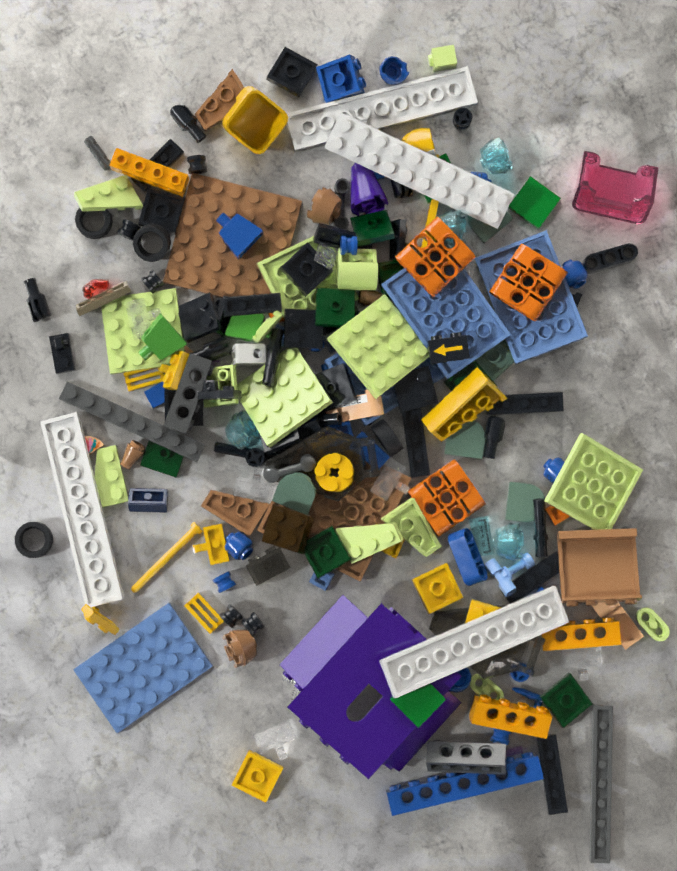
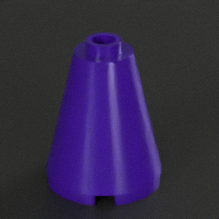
M354 163L351 167L350 208L352 214L360 216L359 213L369 214L383 211L385 209L384 205L388 206L389 203L374 172L360 164Z

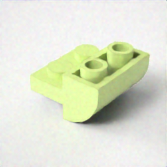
M338 248V289L376 290L378 281L376 249H357V255H352L351 253L341 255L340 248Z
M236 365L217 366L213 368L211 376H207L206 380L218 381L219 390H223V386H234V390H238ZM239 399L204 400L205 408L239 404Z

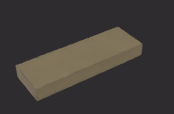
M124 281L76 304V311L80 317L130 293L131 288L128 282Z

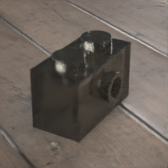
M273 546L265 550L266 555L260 558L256 555L248 560L249 564L246 565V568L256 586L291 568L280 547L276 549Z

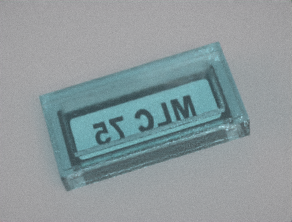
M488 516L469 519L470 531L473 534L480 555L494 554Z

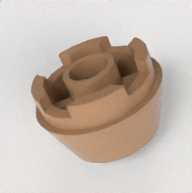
M323 187L322 190L319 189L312 199V211H307V218L313 220V223L331 225L341 213L342 200L331 188L326 189Z
M230 630L229 633L223 635L222 638L227 642L224 649L229 661L234 660V668L246 666L257 656L256 640L248 630Z

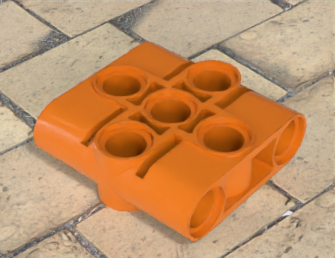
M439 217L430 222L395 256L396 260L432 297H435L476 257ZM420 238L425 239L427 246L420 248L417 245V240ZM444 240H453L454 247L447 248L444 245ZM437 252L440 255V261H432L430 254ZM424 266L427 272L425 275H419L416 272V268ZM451 266L454 274L447 276L444 273V267Z
M520 244L510 261L504 266L502 273L489 293L536 322L548 302L552 300L554 293L568 272L528 246ZM538 262L544 264V268L540 271L534 269V265ZM514 268L518 272L515 276H508L507 271ZM527 278L534 281L530 287L523 285V281ZM541 289H548L550 294L542 297L539 295ZM517 294L523 296V300L519 303H515L512 300Z
M455 459L407 491L409 496L415 499L427 522L438 537L486 505ZM440 471H442L443 475L446 477V479L448 480V482L450 483V485H449V484L447 483V481L444 479V477L442 476V474L440 473ZM432 477L440 479L441 484L439 487L435 488L431 485ZM424 482H425V484L427 485V487L429 488V490L431 491V493L434 495L433 497H432V495L429 493V491L427 490V488L425 487V485L423 484ZM459 482L467 484L466 492L462 493L457 489ZM443 493L451 495L450 503L442 501L441 496ZM460 499H461V501L463 502V504L465 505V507L468 509V511H469L470 513H468V512L466 511V509L464 508V506H463L462 503L460 502ZM432 503L435 505L436 511L434 514L426 512L427 504ZM456 508L462 511L460 519H455L452 515L453 510ZM443 511H445V513L447 514V516L449 517V519L452 521V523H453L452 525H451V523L449 522V520L447 519V517L445 516V514L443 513Z

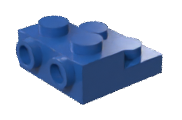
M349 54L316 67L325 103L365 93L366 82L363 76L360 77L361 63L358 58Z

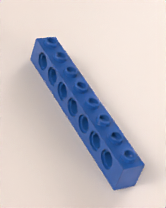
M533 752L521 754L522 757L514 759V756L507 757L506 776L498 778L497 774H487L488 779L484 783L478 781L479 773L446 772V776L432 775L427 777V780L421 782L419 779L411 780L408 782L409 785L401 786V784L389 786L390 789L386 790L391 814L395 816L543 780L539 757L537 754H533ZM518 765H525L526 768L523 773H516ZM462 778L469 779L467 787L459 786V781ZM449 783V791L442 792L440 790L441 784ZM425 787H429L432 790L431 794L427 797L421 795V791ZM405 792H411L413 794V797L410 801H404L402 799V795Z

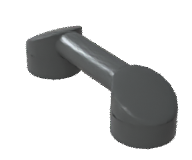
M341 178L334 185V191L342 200V205L340 208L341 213L334 220L333 226L346 230L349 226V221L344 217L345 194L350 189V183L347 179Z
M305 454L301 457L300 463L281 469H277L272 465L265 467L263 476L266 481L274 483L281 476L301 470L305 472L312 471L315 468L316 461L311 454Z

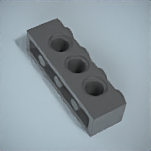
M189 353L181 380L164 422L165 427L185 434L187 430L191 431L195 421L192 419L193 413L198 412L201 404L198 401V392H203L204 381L207 376H211L214 365H211V360ZM194 370L201 372V379L198 381L191 379V373ZM188 388H192L195 391V396L192 399H186L184 396V392ZM180 407L188 408L189 412L186 417L178 416V409Z
M441 740L428 741L426 757L428 772L506 775V744L499 742L481 743L478 741L472 743L461 741L443 742ZM445 754H451L449 757H444ZM467 754H468V755H471L470 757H467V758L463 757L464 755H467ZM485 755L490 756L489 758H483Z

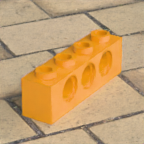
M118 148L115 149L109 165L112 171L182 197L190 180L189 176L185 173Z
M614 617L603 618V622H595V619H584L583 623L578 624L575 623V620H570L569 623L541 634L543 651L622 645L620 624L618 620H614ZM603 627L605 635L603 637H596V628ZM579 628L586 631V635L582 639H578L575 636V632ZM559 630L566 632V638L562 641L556 639V632Z
M482 694L480 696L474 695L469 719L471 724L547 739L552 715L543 706H536L535 708L523 702L515 704L510 703L507 699L500 698L495 700L488 695ZM490 709H497L494 714H488ZM511 712L515 713L512 718L506 717ZM529 716L534 717L530 722L525 721Z

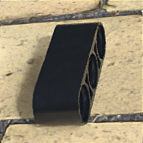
M631 243L588 255L582 261V265L588 274H593L632 262L638 255V249ZM625 249L632 252L631 258L624 255ZM607 254L613 256V263L606 261L605 256ZM587 260L595 261L596 267L590 268L587 265Z

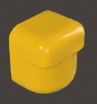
M247 86L236 97V103L224 117L222 125L231 136L255 154H262L286 126L288 115L261 91L253 86Z

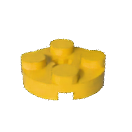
M338 453L328 454L322 457L315 467L316 480L326 491L342 492L353 482L354 467L351 461L344 455ZM331 469H339V476L337 478L330 476Z

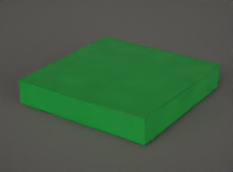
M530 176L508 208L536 229H539L561 198Z
M427 684L398 698H393V696L390 698L418 728L446 700L431 684Z

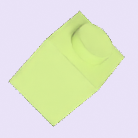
M454 45L431 49V53L428 55V62L430 67L433 66V72L456 69L457 59Z

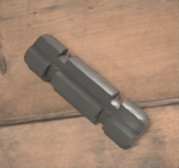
M93 136L86 138L84 143L90 148L91 153L100 163L101 167L105 171L110 169V160L101 147L96 144L97 142Z

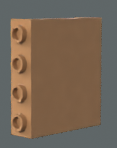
M637 528L558 531L557 547L562 604H566L567 607L578 606V603H586V606H596L599 602H606V605H617L618 602L632 605L637 604V601L642 599L639 587L636 550Z

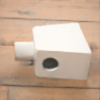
M235 344L231 348L232 365H236V367L263 366L266 364L268 355L266 345ZM253 352L258 354V358L253 356Z

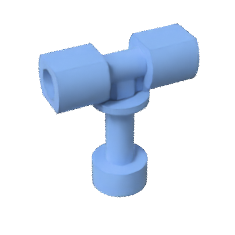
M527 552L520 556L521 561L509 568L505 566L501 568L495 558L485 563L487 572L492 578L495 577L498 580L499 588L506 597L516 592V587L511 581L513 579L512 575L524 567L530 569L535 566L533 558Z

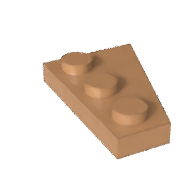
M233 69L194 114L205 132L223 121L226 114L236 103V97L245 88Z
M210 490L201 507L250 537L270 504Z

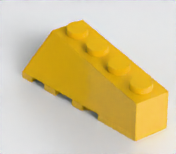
M477 367L421 420L428 430L442 442L460 430L464 423L477 419L476 415L485 409L489 411L493 408V404L499 400L503 402L507 397Z

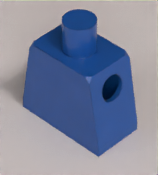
M222 213L216 220L223 227L219 232L220 237L238 260L263 235L262 229L239 214L230 219L225 213Z

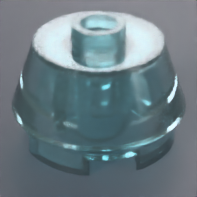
M500 137L490 139L480 149V162L490 175L507 174V171L513 169V162L508 161L510 160L509 151Z
M452 209L439 215L438 217L465 244L466 240L463 239V235L467 232L465 217H461L462 211ZM445 240L448 245L454 246L453 240Z
M244 410L233 414L225 428L228 440L238 449L255 446L261 439L259 431L248 413Z
M509 523L495 530L493 548L498 557L511 561L523 558V553H520V549L524 546L523 531L518 530L520 524Z

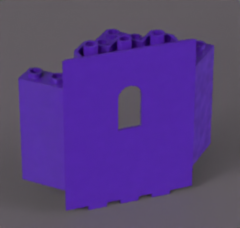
M344 595L339 598L280 663V666L284 669V676L290 681L294 679L296 682L294 686L301 691L287 708L300 718L299 722L306 729L310 727L320 736L319 740L328 747L330 745L340 754L339 758L344 763L353 765L368 780L382 764L390 770L394 768L400 772L462 702L449 690L460 679L461 675L455 672L430 683L446 700L418 728L390 700L392 693L379 660L427 639L392 607L388 610L381 603L367 617ZM370 684L382 697L361 720L351 721L346 714L347 708L366 686Z

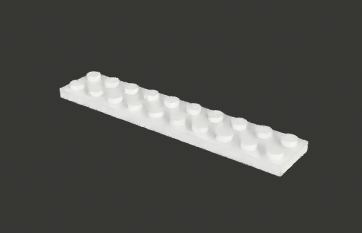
M467 66L287 113V124L296 152L326 144L340 112L381 130L454 111L459 108L477 105L478 101Z
M341 112L324 147L497 229L515 194Z
M79 412L41 421L84 603L94 607L124 599Z
M551 586L383 658L379 662L393 698H398L569 623L556 586Z

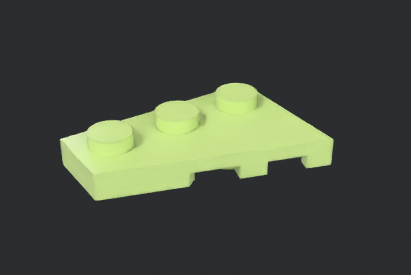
M126 175L74 192V197L82 212L105 211L106 209L118 208V210H125V208L139 210L143 208V204Z
M117 445L97 449L94 477L102 508L128 502L129 498Z
M410 498L381 518L385 523H396L402 538L425 557L442 547L414 498Z
M396 523L336 528L340 539L352 558L350 560L352 564L403 541Z

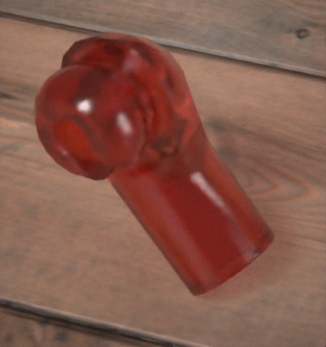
M90 280L82 288L83 296L91 298L96 289H108L109 280Z

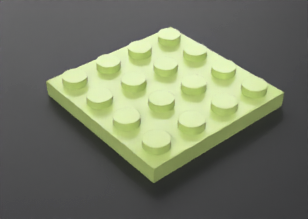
M314 236L257 263L271 294L281 293V314L283 318L285 309L316 310L317 288L338 289V254L333 247L313 243ZM308 242L334 271L305 297L279 268ZM355 291V301H357L359 297Z
M176 288L159 290L153 294L145 292L124 295L101 306L111 375L160 368L161 364L171 365L170 358L174 353L163 360H160L153 354L145 361L138 352L146 346L141 336L160 313L183 337L178 314L179 304ZM182 347V348H180V349L177 350V351H184V352H185V349H184V347Z
M385 294L327 338L329 343L375 399L429 358L427 348Z
M287 348L279 354L274 386L262 385L265 365L237 384L238 390L242 394V398L239 400L268 447L275 445L333 403L298 348Z
M580 433L544 502L593 530L612 529L643 469L587 435Z

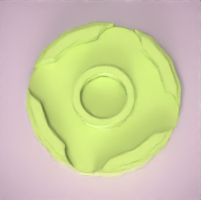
M278 310L273 313L274 317L266 319L256 331L255 336L252 337L257 344L281 320L283 315Z

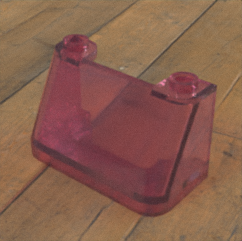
M584 151L574 190L572 207L577 211L628 223H644L654 204L658 167L643 165L634 173L600 165L601 158L598 154Z

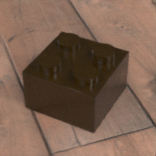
M273 504L261 541L303 554L315 517Z

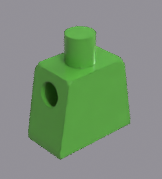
M160 313L141 336L146 346L138 353L145 361L153 354L160 360H163L184 347L187 343Z
M263 314L232 316L225 336L231 339L256 343L252 337L255 336L256 331L264 323L265 316ZM271 332L266 336V338H270Z

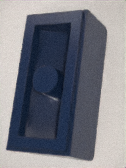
M130 488L128 498L129 511L166 513L168 509V489Z

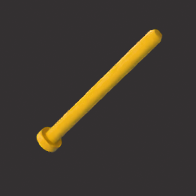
M193 522L191 524L192 528L132 586V592L137 593L197 533L201 534L203 530L200 526Z

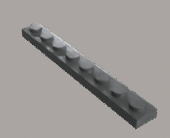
M68 381L59 397L60 400L194 462H198L206 446Z
M593 705L590 863H610L612 705Z

